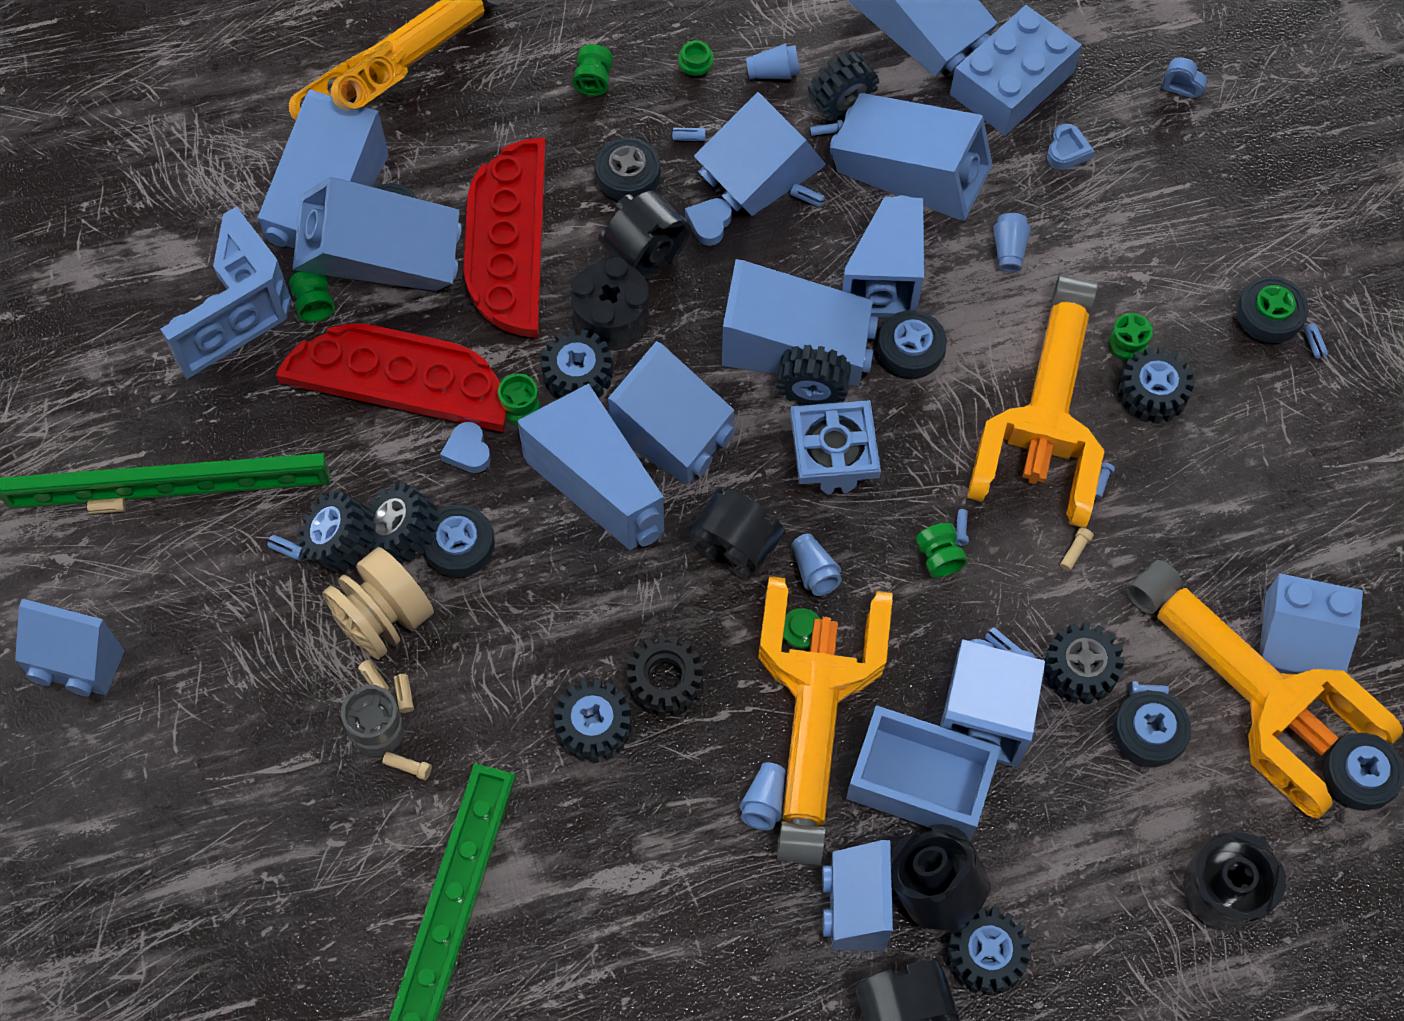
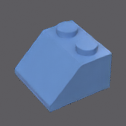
M1279 573L1265 595L1259 654L1277 671L1282 673L1300 674L1312 669L1344 670L1347 672L1360 629L1363 590Z
M22 599L18 612L15 661L27 673L26 678L44 686H50L51 682L64 684L67 690L81 696H90L91 692L106 696L125 649L103 619Z
M880 840L834 851L830 866L822 867V891L830 893L831 909H823V937H831V950L885 951L893 931L890 840Z

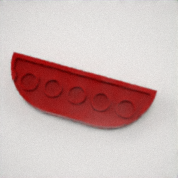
M545 138L526 139L510 144L501 149L502 154L498 155L487 165L483 163L478 169L468 191L464 247L466 287L469 297L484 318L502 330L520 336L537 338L539 335L546 159Z
M338 325L327 328L328 333L318 336L309 342L303 340L287 355L276 373L278 383L459 423L473 422L481 428L504 432L506 427L507 410L500 404L498 388L501 382L490 368L489 363L471 349L449 341L375 325Z

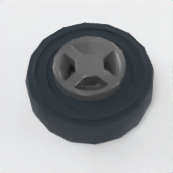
M625 137L613 140L603 146L597 154L594 172L599 188L607 196L619 201L628 194L636 197L642 193L654 191L659 184L661 163L657 152L650 144L640 139Z

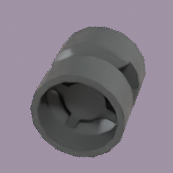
M364 685L354 689L346 696L341 706V719L353 745L361 753L368 756H384L386 752L391 753L394 751L404 737L405 725L395 699L389 691L377 685Z

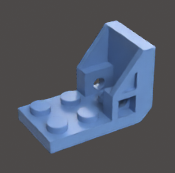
M237 206L223 214L213 265L218 278L227 290L210 296L200 306L184 315L173 318L169 324L160 329L179 369L187 379L285 321L288 317L292 300L278 260Z

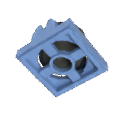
M870 400L791 406L790 416L799 484L818 483L820 484V489L826 494H832L837 487H841L843 493H848L856 487L857 480L880 478L881 469ZM848 421L854 423L861 431H858L853 425L849 424ZM812 425V428H811L810 431L808 432L807 436H805V434L807 433L808 429H809L810 426Z

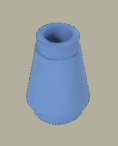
M785 43L753 55V57L746 58L749 79H792L793 75L800 74L796 45L787 46Z
M1005 213L998 216L997 223L993 226L999 269L1003 272H1018L1022 269L1031 226L1028 224L1026 216L1019 213Z
M803 534L797 537L792 542L791 547L794 551L805 589L811 590L816 596L825 595L835 590L842 581L840 566L815 540L812 534Z
M770 762L761 765L740 804V810L742 811L741 819L748 826L759 830H771L774 828L775 823L781 820L784 777L786 774L782 766Z

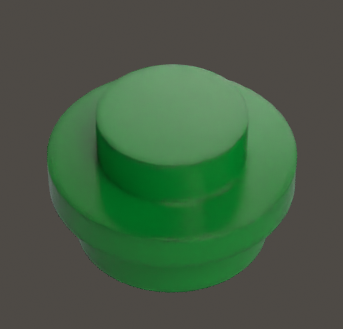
M693 40L687 42L678 54L680 69L689 75H703L710 71L714 64L713 52L702 41Z
M805 608L790 611L785 616L784 640L794 648H810L814 619H820V617L812 610Z

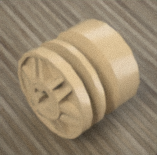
M377 547L356 565L358 573L364 582L363 584L359 585L350 577L343 575L339 578L338 582L346 596L331 585L322 592V596L329 606L334 620L343 632L357 646H361L370 655L379 660L387 653V648L379 635L389 644L396 646L400 642V637L393 625L395 621L406 629L414 631L433 615L434 609L425 593L404 567L383 548Z

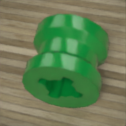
M1127 313L1120 316L1116 320L1113 331L1108 339L1110 352L1122 361H1128L1129 358L1132 360L1133 355L1138 351L1143 355L1153 335L1151 323L1144 316L1137 313ZM1124 336H1127L1131 342L1125 340Z

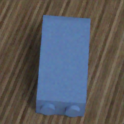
M848 0L935 77L946 69L950 73L953 72L955 67L966 58L965 55L968 52L974 51L990 37V33L998 24L979 0Z
M309 89L258 215L265 239L279 247L286 245L295 248L300 196L329 177L373 187L389 156L379 111L364 106L351 111H345L337 107L331 96Z
M860 93L854 105L848 108L838 134L832 137L830 143V154L833 156L838 173L897 196L905 195L911 198H923V206L962 221L966 220L993 166L983 115Z
M329 177L300 196L292 270L431 291L440 290L453 284L458 271L455 253L456 244L461 236V225L458 223L459 209Z
M736 259L723 324L722 366L778 374L781 356L784 355L787 349L792 351V347L799 346L803 350L804 345H811L812 349H818V346H823L826 352L833 349L838 351L837 356L844 355L847 358L846 362L850 361L849 385L860 387L862 372L870 373L873 350L866 349L867 339L875 340L878 316H871L873 300Z
M589 384L517 421L522 454L526 463L627 549L631 550L639 545H650L661 536V533L664 532L663 495Z

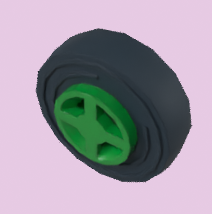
M1264 276L1253 280L1243 289L1236 306L1237 319L1243 330L1253 338L1266 343H1281L1292 339L1303 328L1309 313L1308 300L1303 291L1292 281L1279 276Z

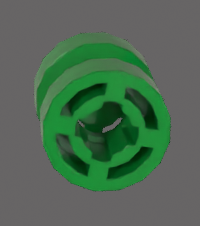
M595 44L584 45L577 54L576 63L578 67L574 71L572 83L574 88L582 94L599 96L608 90V73L612 69L613 55L603 46Z
M299 271L290 278L289 287L292 296L297 299L295 309L300 320L318 322L330 317L334 313L335 305L332 295L327 292L329 284L326 275Z
M512 374L504 378L499 384V400L502 407L507 410V423L518 426V420L540 409L537 385L531 377L526 374Z
M946 522L933 525L916 536L915 541L920 552L926 554V567L932 578H941L956 573L968 563L964 550L957 546L956 540L958 535L952 523Z

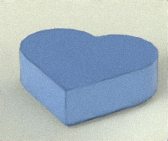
M1175 58L1170 62L1160 88L1186 97H1199L1205 91L1207 77L1197 71V66L1193 61L1187 58Z
M1062 124L1056 127L1053 133L1052 143L1048 148L1046 159L1051 167L1057 170H1065L1092 159L1094 150L1076 126Z
M716 198L685 208V217L696 239L701 244L711 246L716 245L722 240L724 228L731 221L732 210L727 201Z
M463 422L457 425L440 454L441 461L471 473H479L486 470L491 461L490 451L484 443L480 426L473 422Z

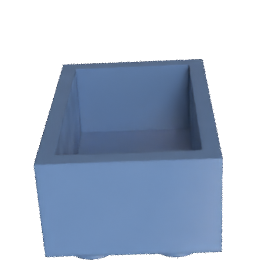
M1025 5L955 67L950 95L975 114L983 115L984 121L1006 136L1074 73L1082 45Z
M876 705L846 799L931 828V825L937 824L956 827L963 831L969 841H971L978 826L1001 747Z

